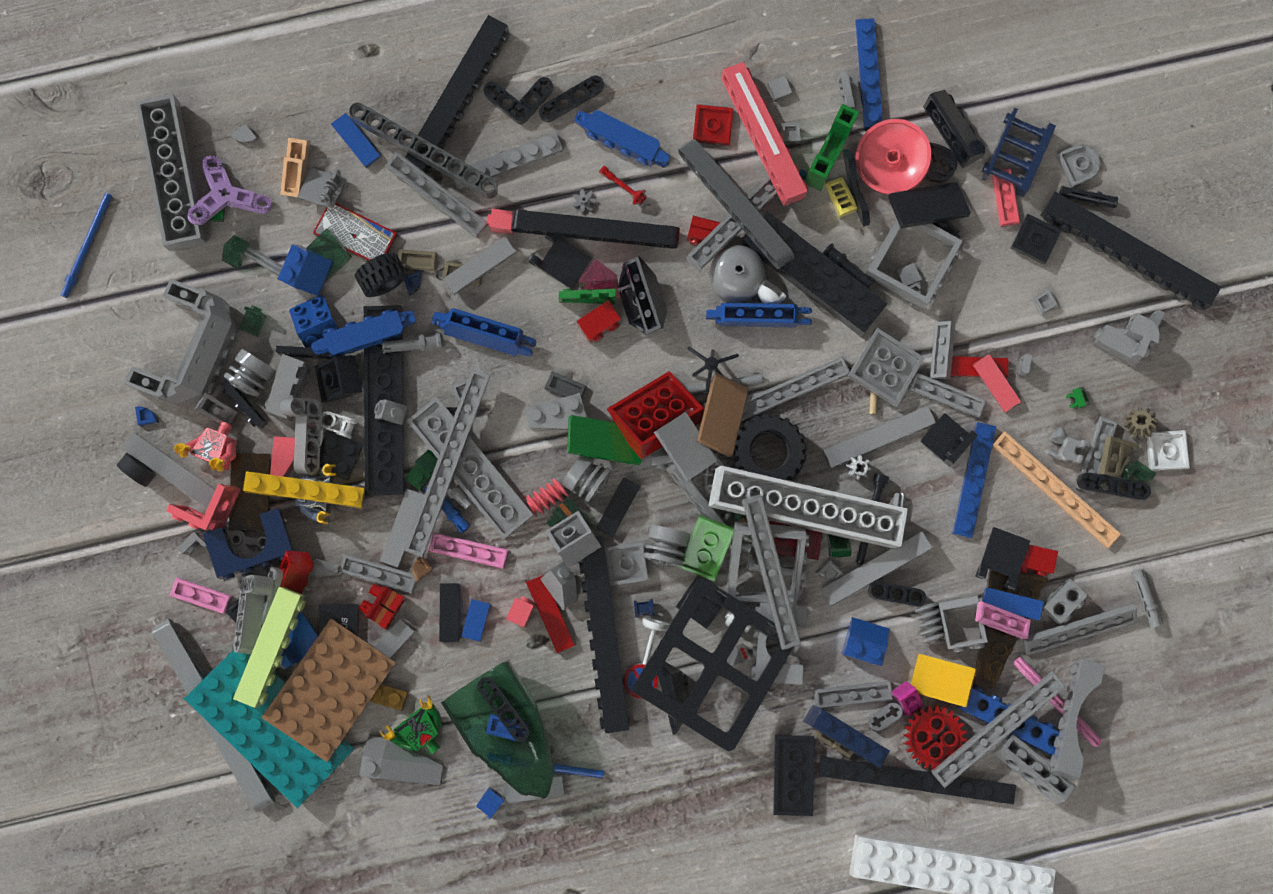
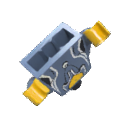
M326 464L320 467L316 474L304 475V478L299 479L333 484L334 478L330 476H336V473H332L331 469L336 467V465ZM296 499V505L300 507V511L311 520L328 525L325 518L328 515L331 516V504Z

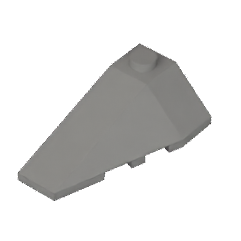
M368 735L362 755L359 776L440 785L443 765L415 751L398 747L390 740H385L381 736Z

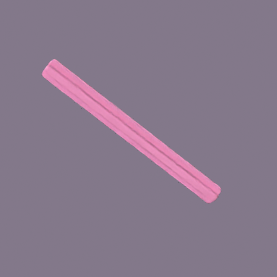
M1018 657L1013 662V665L1033 685L1042 679L1022 657ZM1057 694L1049 702L1064 715V700ZM1078 715L1076 729L1093 747H1098L1102 743V739Z

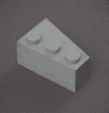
M282 354L270 396L265 402V411L291 421L292 417L281 413L280 403L284 399L301 397L312 368L303 361Z
M580 393L524 409L531 430L568 431V417L570 415L586 417Z

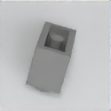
M564 561L540 579L562 610L578 600L575 576Z

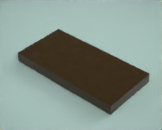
M236 453V458L231 461L230 486H236L241 491L229 516V530L265 531L259 514L269 511L270 496L245 493L243 488L246 471L270 475L271 454Z

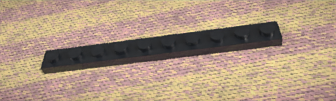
M820 756L818 776L1014 805L1015 784L959 776L944 788L932 772L882 765L879 768L872 763Z

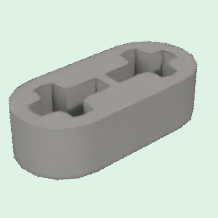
M888 703L872 713L867 719V724L872 730L880 731L902 716V708L897 703ZM891 706L898 709L896 716L889 715L886 717V714L890 712L889 708ZM882 716L884 717V719L879 722V727L877 725H872V723L874 722V717H876L877 719L881 718Z

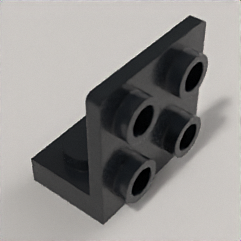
M944 413L920 442L946 465L951 466L978 434L973 430L967 432Z

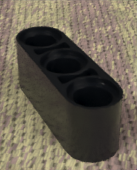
M874 582L868 587L869 596L875 600L913 607L921 606L926 601L925 592L918 588L885 582ZM876 585L882 588L880 596H876L873 592V588ZM894 589H899L901 592V598L898 600L892 595ZM914 592L920 595L918 603L912 601V594Z

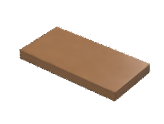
M718 373L713 375L697 442L728 457L733 455L735 440L737 439L748 393L747 387Z

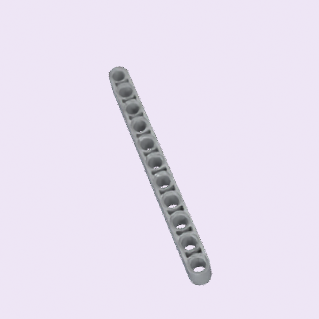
M169 618L152 628V632L185 691L189 694L205 678V675L177 626ZM200 715L252 808L258 813L275 802L274 795L262 774Z

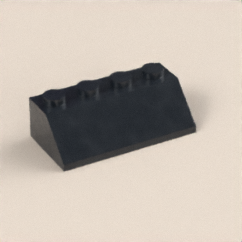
M946 90L931 93L923 108L950 150L955 154L962 169L983 157L985 154L984 144L976 138L973 127L967 124L963 112L957 109L951 94H948Z

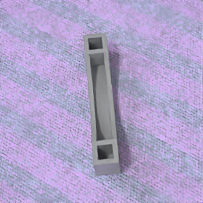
M1082 658L1072 666L1071 674L1073 676L1067 686L1068 698L1063 704L1064 715L1058 725L1060 732L1054 742L1055 754L1050 760L1051 774L1071 781L1079 779L1081 776L1084 757L1077 740V718L1086 697L1093 689L1101 685L1105 669L1104 665Z

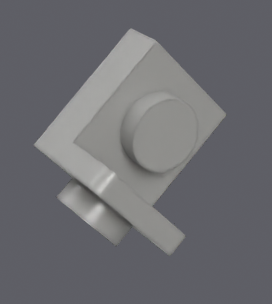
M193 532L177 549L182 554L188 555L189 553H194L199 548V543L204 548H207L203 536L204 533Z

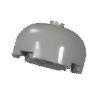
M741 245L730 246L721 250L714 257L709 270V282L712 290L720 299L731 303L751 301L758 295L759 286L766 280V268L760 255L753 249Z

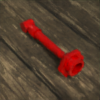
M606 166L599 170L601 175L606 176V178L612 180L633 195V205H641L647 197L645 195L646 190L634 191L616 177L614 173L609 171Z

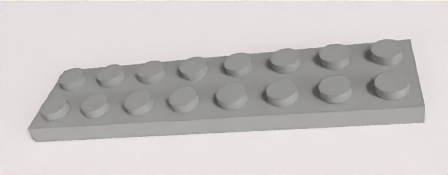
M436 396L410 417L407 422L434 455L439 458L454 417ZM468 436L453 478L499 535L505 539L529 520L533 513L470 436Z

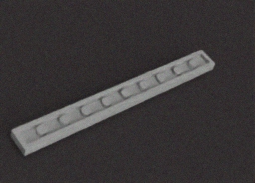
M474 369L470 372L404 551L420 557H423L491 377L488 374Z

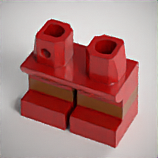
M373 584L368 593L377 598L373 604L364 599L359 609L366 614L365 617L374 621L382 628L388 629L397 615L394 612L398 613L407 597L386 586L382 587Z

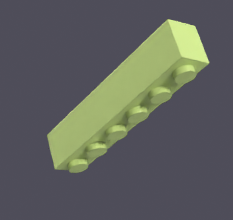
M284 587L278 588L234 695V700L254 708L264 705L268 697L267 689L275 680V669L282 663V652L290 643L291 638H289L291 630H294L297 626V615L305 606V595Z

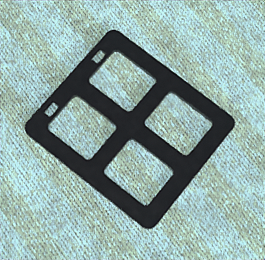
M702 578L695 582L636 680L633 690L635 694L723 750L732 751L739 743L794 647L782 650L777 632L773 636L765 631L767 625L776 630L774 622L707 579ZM716 592L726 598L723 603L713 598ZM703 597L713 601L734 616L713 653L683 635L684 628ZM748 625L777 642L776 650L757 681L727 663L728 657ZM674 647L704 666L703 671L682 704L652 686L653 680ZM717 676L723 677L748 694V698L727 732L722 731L697 714L698 708Z

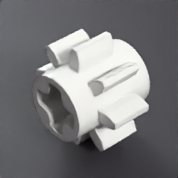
M861 455L858 456L857 460L851 457L852 462L850 465H846L851 470L848 475L855 474V479L859 480L860 475L867 477V470H871L867 466L869 460L862 461ZM857 463H858V464H861V466H860L861 471L856 470V469H857V466H856Z

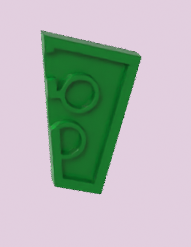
M563 289V291H559L558 299L559 303L603 304L609 301L610 304H616V289H583L575 291L574 289Z

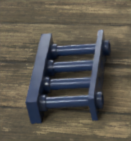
M1014 108L1011 113L1006 114L1003 121L1006 124L990 161L985 163L981 172L984 173L982 177L984 181L992 174L1015 184L1019 188L1016 195L1024 197L1030 188L1056 125L1049 123L1046 128H1038L1015 118L1018 109ZM1011 124L1037 135V138L1040 139L1038 145H1032L1007 134ZM1004 141L1031 152L1030 154L1033 155L1031 161H1024L1001 151ZM997 157L1023 168V171L1026 172L1024 177L1018 178L993 167Z

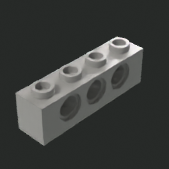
M1013 734L1004 738L993 753L1055 805L1066 801L1076 786L1068 779L1051 774L1050 764Z

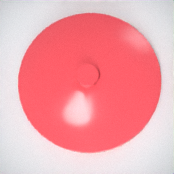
M889 119L872 126L863 135L856 150V167L860 177L871 189L885 195L912 190L917 187L927 176L932 162L931 145L925 133L917 125L902 119Z

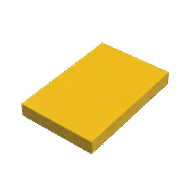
M918 654L911 685L917 689L920 695L967 708L977 669Z

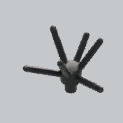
M687 348L694 355L705 361V365L695 371L692 376L695 377L704 370H708L706 395L709 394L712 371H716V373L724 376L718 369V364L739 357V354H734L717 360L714 357L715 350L713 349L711 350L710 357L706 358L693 348Z

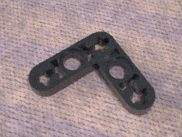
M547 77L538 79L520 101L495 82L485 84L483 91L485 97L516 123L523 124L528 121L552 93L553 84ZM541 84H543V85L548 84V89H545V88H544V89L541 91V96H542V97H540V95H539L538 93H539L540 90H541ZM489 88L492 90L495 88L496 94L499 95L498 100L495 94L491 93L489 95ZM531 96H535L538 99L534 105H530L527 102ZM503 99H510L511 105L503 107L501 105ZM514 107H515L516 110H517L518 112H520V113H521L522 111H524V112H523V113H524V117L519 116V117L517 118V113H516V111L513 110Z

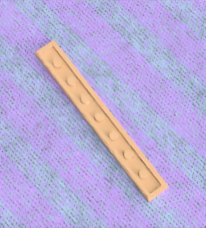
M1006 431L993 443L992 447L1104 547L1110 548L1121 535L1119 531Z

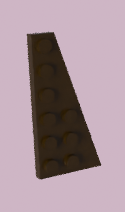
M989 570L987 588L1038 600L1048 578L1019 574L1015 590L1004 588L1008 576ZM985 625L989 643L984 644V648L978 649L975 668L977 670L973 685L995 688L1004 665L1019 638Z

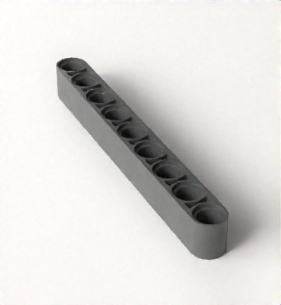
M357 102L350 106L349 114L357 125L481 196L492 199L497 195L498 187L496 181L490 176L364 104ZM363 111L361 116H355L356 112ZM374 120H379L378 125H371ZM389 130H396L393 135H387ZM405 139H412L410 144H403ZM422 148H428L425 154L419 153ZM438 157L445 158L442 163L435 162ZM455 166L461 167L460 171L456 173L452 172V168ZM472 175L477 176L474 182L468 181V178ZM487 185L494 186L491 191L484 190Z
M695 139L678 149L683 161L777 269H780L795 258L789 246Z

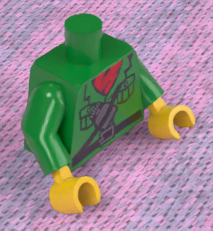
M426 695L428 699L426 703L420 699L421 708L392 730L387 725L386 728L389 730V733L383 734L380 732L385 740H390L398 747L409 751H418L425 746L432 755L440 749L434 738L440 734L442 727L441 716L438 709L432 703L431 696Z

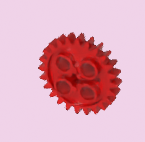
M937 705L934 706L933 711L930 706H927L926 712L922 708L919 709L920 715L912 713L915 719H907L911 725L904 726L908 733L902 734V736L908 738L907 741L903 742L904 745H909L906 752H913L910 758L912 760L918 758L916 762L918 765L924 762L923 766L926 769L931 764L932 770L962 746V742L968 741V739L962 738V735L966 734L967 731L960 729L964 726V723H957L960 717H952L953 711L951 710L946 714V707H942L939 711ZM935 718L940 721V726L937 729H933L931 726V722ZM947 725L948 729L940 733L943 730V728ZM920 731H923L926 736L922 742L917 740V734ZM948 733H951L953 736V741L950 744H947L944 740ZM932 734H939L937 742L931 741L933 739ZM929 741H931V742L926 746V748H925L924 750H922V746L925 745V744H927ZM936 746L939 751L938 755L932 757L930 749Z

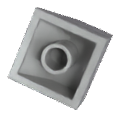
M579 511L545 531L568 568L601 548Z

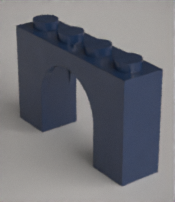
M276 508L259 514L266 534V543L263 550L253 558H239L232 550L226 529L222 527L203 534L218 579L228 581L234 579L236 574L242 573L245 575L254 572L253 568L259 566L261 568L269 567L276 560L280 559V562H282L286 551H295L282 510Z
M815 705L811 706L803 720L806 724L881 768L890 752L884 746Z

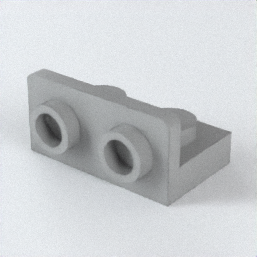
M848 71L840 72L837 81L842 104L861 113L863 107L857 77H849Z

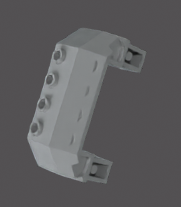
M170 279L163 297L171 302L192 309L201 316L176 377L173 378L164 374L163 378L131 367L124 384L185 408L199 402L204 393L213 394L216 388V379L223 372L224 366L222 365L225 359H228L230 356V347L232 342L236 341L239 331L231 308L225 300L203 289L199 290Z

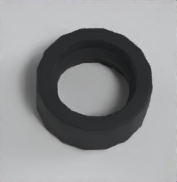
M128 453L117 463V467L123 473L144 487H147L156 476L149 467Z

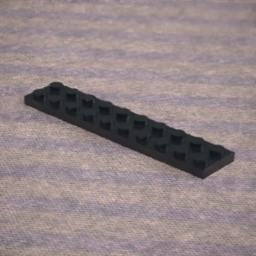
M402 305L363 306L364 318L374 315V317L380 316L382 312L390 309L393 311L397 310L398 313L403 312ZM402 335V337H399V338H396V339H393V340H401V339H403V335ZM382 343L364 349L365 496L405 495L404 421L402 425H398L386 420L376 419L374 412L375 406L380 400H389L404 405L403 351L383 353Z

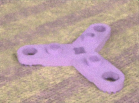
M209 155V157L206 156L203 159L202 169L211 192L189 208L188 220L192 224H204L227 205L260 214L268 213L271 210L272 201L268 196L232 187L222 162L217 156ZM208 163H214V164H216L217 167H215V168L213 167V168H212V167L208 166L207 164H208ZM264 202L266 203V206L259 207L257 203ZM194 213H200V214H202L203 216H202V217H199V218H198V217L196 218V217H194L193 214H194Z

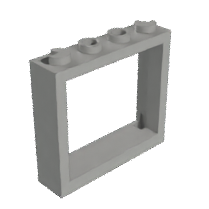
M896 219L865 274L877 284L924 309L927 304L931 305L936 298L934 292L936 288L940 290L945 281L943 276L945 273L949 274L954 264L951 261L954 257L958 258L962 251L960 245L963 241L933 224L914 226L952 247L924 296L877 270L900 229Z
M735 522L727 593L740 601L769 603L765 588L737 586L743 535H751L747 522ZM770 524L773 537L798 539L791 590H787L791 605H797L798 598H801L802 595L800 581H804L805 572L802 570V565L806 564L807 552L804 551L805 547L809 546V535H806L805 527Z

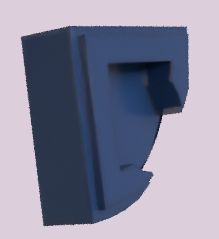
M421 271L407 275L404 280L409 295L414 294L420 288L422 283Z

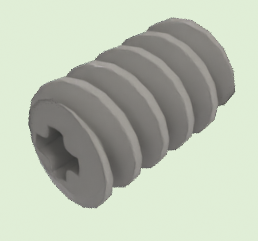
M939 602L921 605L920 608L915 610V613H921L917 620L923 621L918 627L925 629V631L920 633V636H926V639L922 641L923 644L946 641L941 639V637L945 636V632H939L943 625L937 624V622L942 620V617L936 616L940 609H934Z

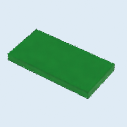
M575 415L568 417L567 454L638 466L641 464V458L630 447L616 423Z

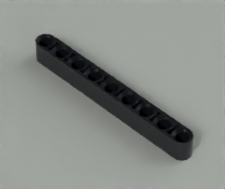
M526 210L512 211L511 231L517 233L675 249L679 246L680 228L675 226Z

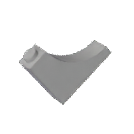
M1157 310L1152 313L1149 319L1158 327L1165 313ZM1106 325L1096 331L1094 335L1096 340L1093 345L1133 366L1140 363L1141 359L1137 361L1130 358L1138 340L1124 335L1126 329Z

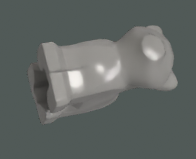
M1063 428L1054 431L1048 439L1056 444H1061L1058 452L1052 449L1046 450V455H1050L1062 462L1080 464L1083 455H1077L1076 449H1084L1087 440H1078L1068 436Z

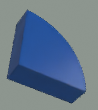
M140 406L135 407L138 426L159 423L157 416L151 410Z

